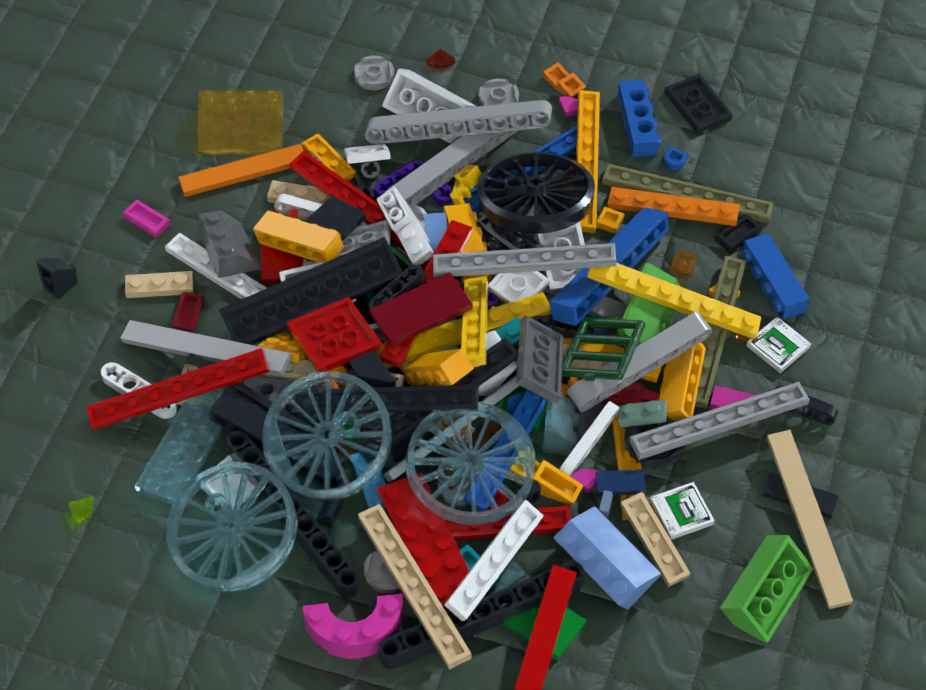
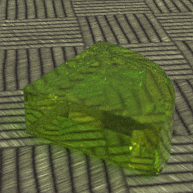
M92 496L69 502L75 526L84 523L91 516L94 509Z

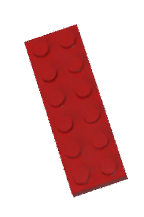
M422 472L377 488V494L392 525L443 608H447L444 604L468 574L469 569Z

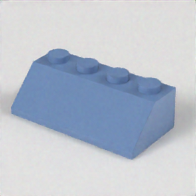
M595 506L571 519L554 537L572 558L583 566L584 570L619 606L625 609H629L661 575L655 566Z

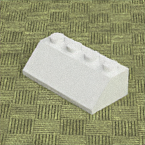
M398 69L382 105L397 115L477 107L406 69ZM455 136V137H444V138H441V139L447 141L448 143H452V141H453L457 136Z

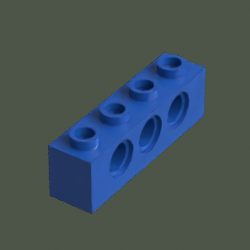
M644 79L619 81L617 96L632 158L657 155L658 147L661 146V136L656 132L657 120L652 116L654 110L653 104L649 103V88L645 87Z

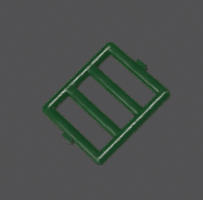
M610 316L609 319L583 318L562 362V376L585 378V381H595V379L622 380L645 328V322L643 320L619 319V316ZM588 327L634 329L631 337L586 334ZM581 343L627 346L624 353L578 351ZM574 360L619 362L617 370L571 368Z

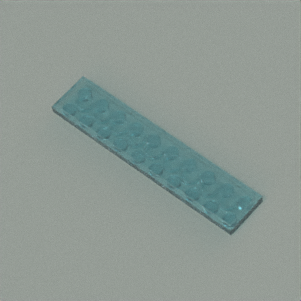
M226 329L221 339L233 341L228 329ZM266 339L259 341L253 345L257 346L258 344L264 342ZM208 361V363H210L211 365L217 363V362ZM226 386L185 400L135 484V490L179 508L223 430L222 427L210 421V408L226 389L231 392H239Z

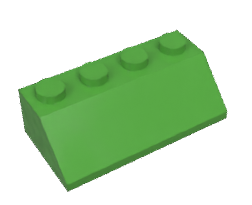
M645 263L642 273L679 286L676 278L650 263ZM632 294L622 319L643 320L645 322V328L637 345L639 346L669 328L672 320L676 317L677 311ZM618 328L617 333L619 336L631 337L634 329Z
M767 535L720 609L734 626L768 643L813 571V567L789 535Z

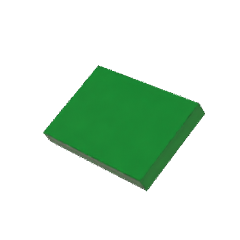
M527 593V594H524L523 596L529 598V597H532L533 595ZM540 606L505 620L503 625L527 641H530ZM567 607L552 653V657L556 660L560 659L587 622L586 619Z

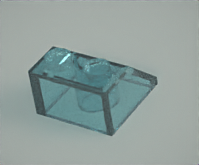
M562 394L561 399L556 404L547 400L542 453L570 455L571 447L576 446L577 433L573 432V426L578 427L579 413H575L574 402Z

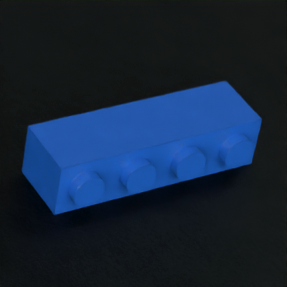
M769 233L745 240L743 250L741 251L742 259L748 263L753 277L761 284L764 295L769 297L773 310L776 313L778 312L782 320L806 312L809 297Z

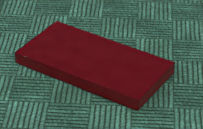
M449 272L369 310L371 317L393 347L472 310L473 304Z

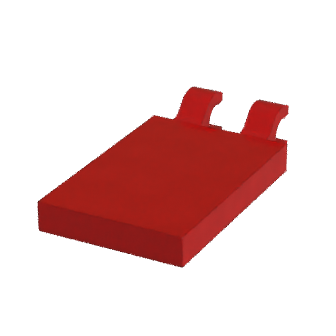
M289 210V217L299 219L298 210ZM261 244L262 285L280 283L279 272L303 267L304 258Z

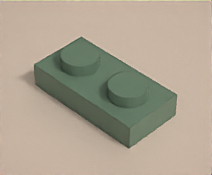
M666 400L620 405L618 416L620 428L666 422L668 409Z

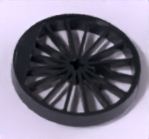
M542 152L522 153L503 158L489 166L482 173L477 184L480 208L490 221L502 228L528 234L551 233L575 225L591 210L595 191L592 175L580 163L561 155ZM534 166V176L529 177L522 167ZM538 166L550 167L543 177L538 176ZM516 169L521 177L515 176L508 171ZM556 169L564 171L559 175L555 176L554 178L550 179L556 171ZM500 176L505 180L503 181L495 178ZM575 176V179L567 180L568 178ZM488 186H490V187H494V188H498V189H486V188H487ZM534 203V216L525 215ZM538 203L546 215L537 216ZM520 207H522L517 214L512 213V212H514L515 210H517V209H519ZM550 207L557 210L559 213L554 214Z

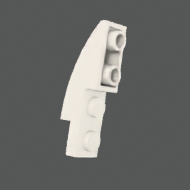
M393 186L377 198V201L392 230L397 233L412 264L420 266L434 254L429 245L431 242L406 201Z

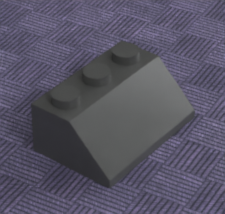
M221 210L199 214V235L218 278L261 270V265L240 221Z

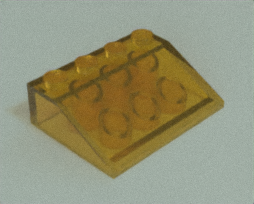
M199 90L198 154H264L283 149L285 112L283 90Z

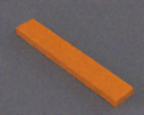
M301 144L179 176L178 179L183 194L187 197L290 169V163L304 150Z

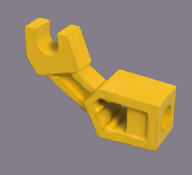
M466 165L454 175L456 181L450 196L455 205L464 204L463 198L472 197L470 190L478 184V180L482 175L478 166Z

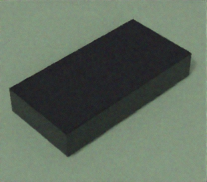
M746 214L737 220L736 226L730 225L717 234L715 241L731 253L743 245L745 240L759 234L762 227Z

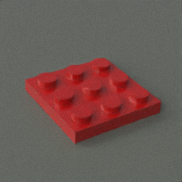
M349 297L287 322L288 330L319 375L344 365L350 359L369 351L381 349V341Z

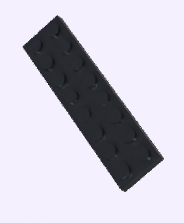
M382 237L223 307L219 311L232 340L253 345L288 329L287 322L347 297L352 301L388 285L403 271L386 238Z

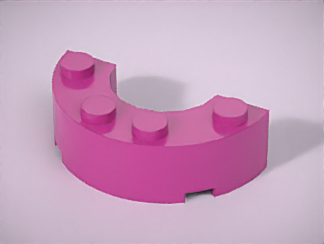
M402 593L377 596V606L373 613L366 619L358 622H345L336 618L330 611L328 603L302 606L305 627L313 642L327 650L329 654L346 659L364 658L378 653L380 642L398 633L403 619Z

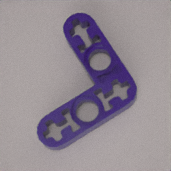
M420 160L413 161L377 182L375 185V197L379 198L385 191L397 183V179L406 177L425 162ZM445 183L430 194L429 197L440 207L448 206V203L452 201L450 194L453 189Z

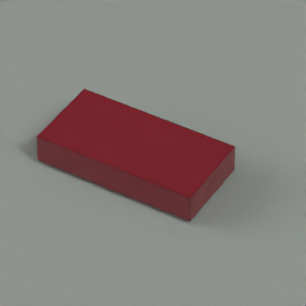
M182 292L171 329L195 333L205 301L204 295Z

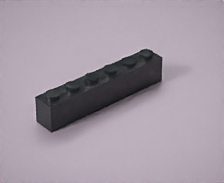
M226 389L210 408V421L230 433L235 430L244 431L259 450L328 491L344 470L345 458L339 452L329 450L319 440L307 437L300 429L290 427L278 416L268 414L261 406L246 401L237 392H231Z

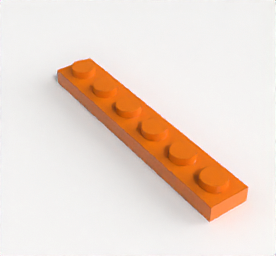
M617 187L611 188L608 200V208L639 213L644 207L667 212V217L731 226L737 225L740 204Z

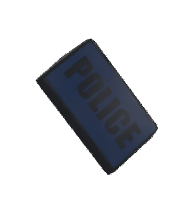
M347 476L337 480L331 486L316 518L318 524L329 528L333 527L350 490Z

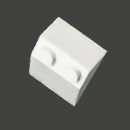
M580 222L560 231L534 235V240L543 245L544 248L585 245ZM583 268L544 271V276L550 280L549 290L563 289Z

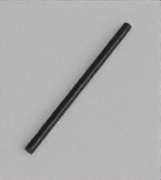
M190 353L187 357V361L198 368L211 365L193 353ZM238 382L229 385V387L313 438L317 439L319 437L320 430L243 383Z

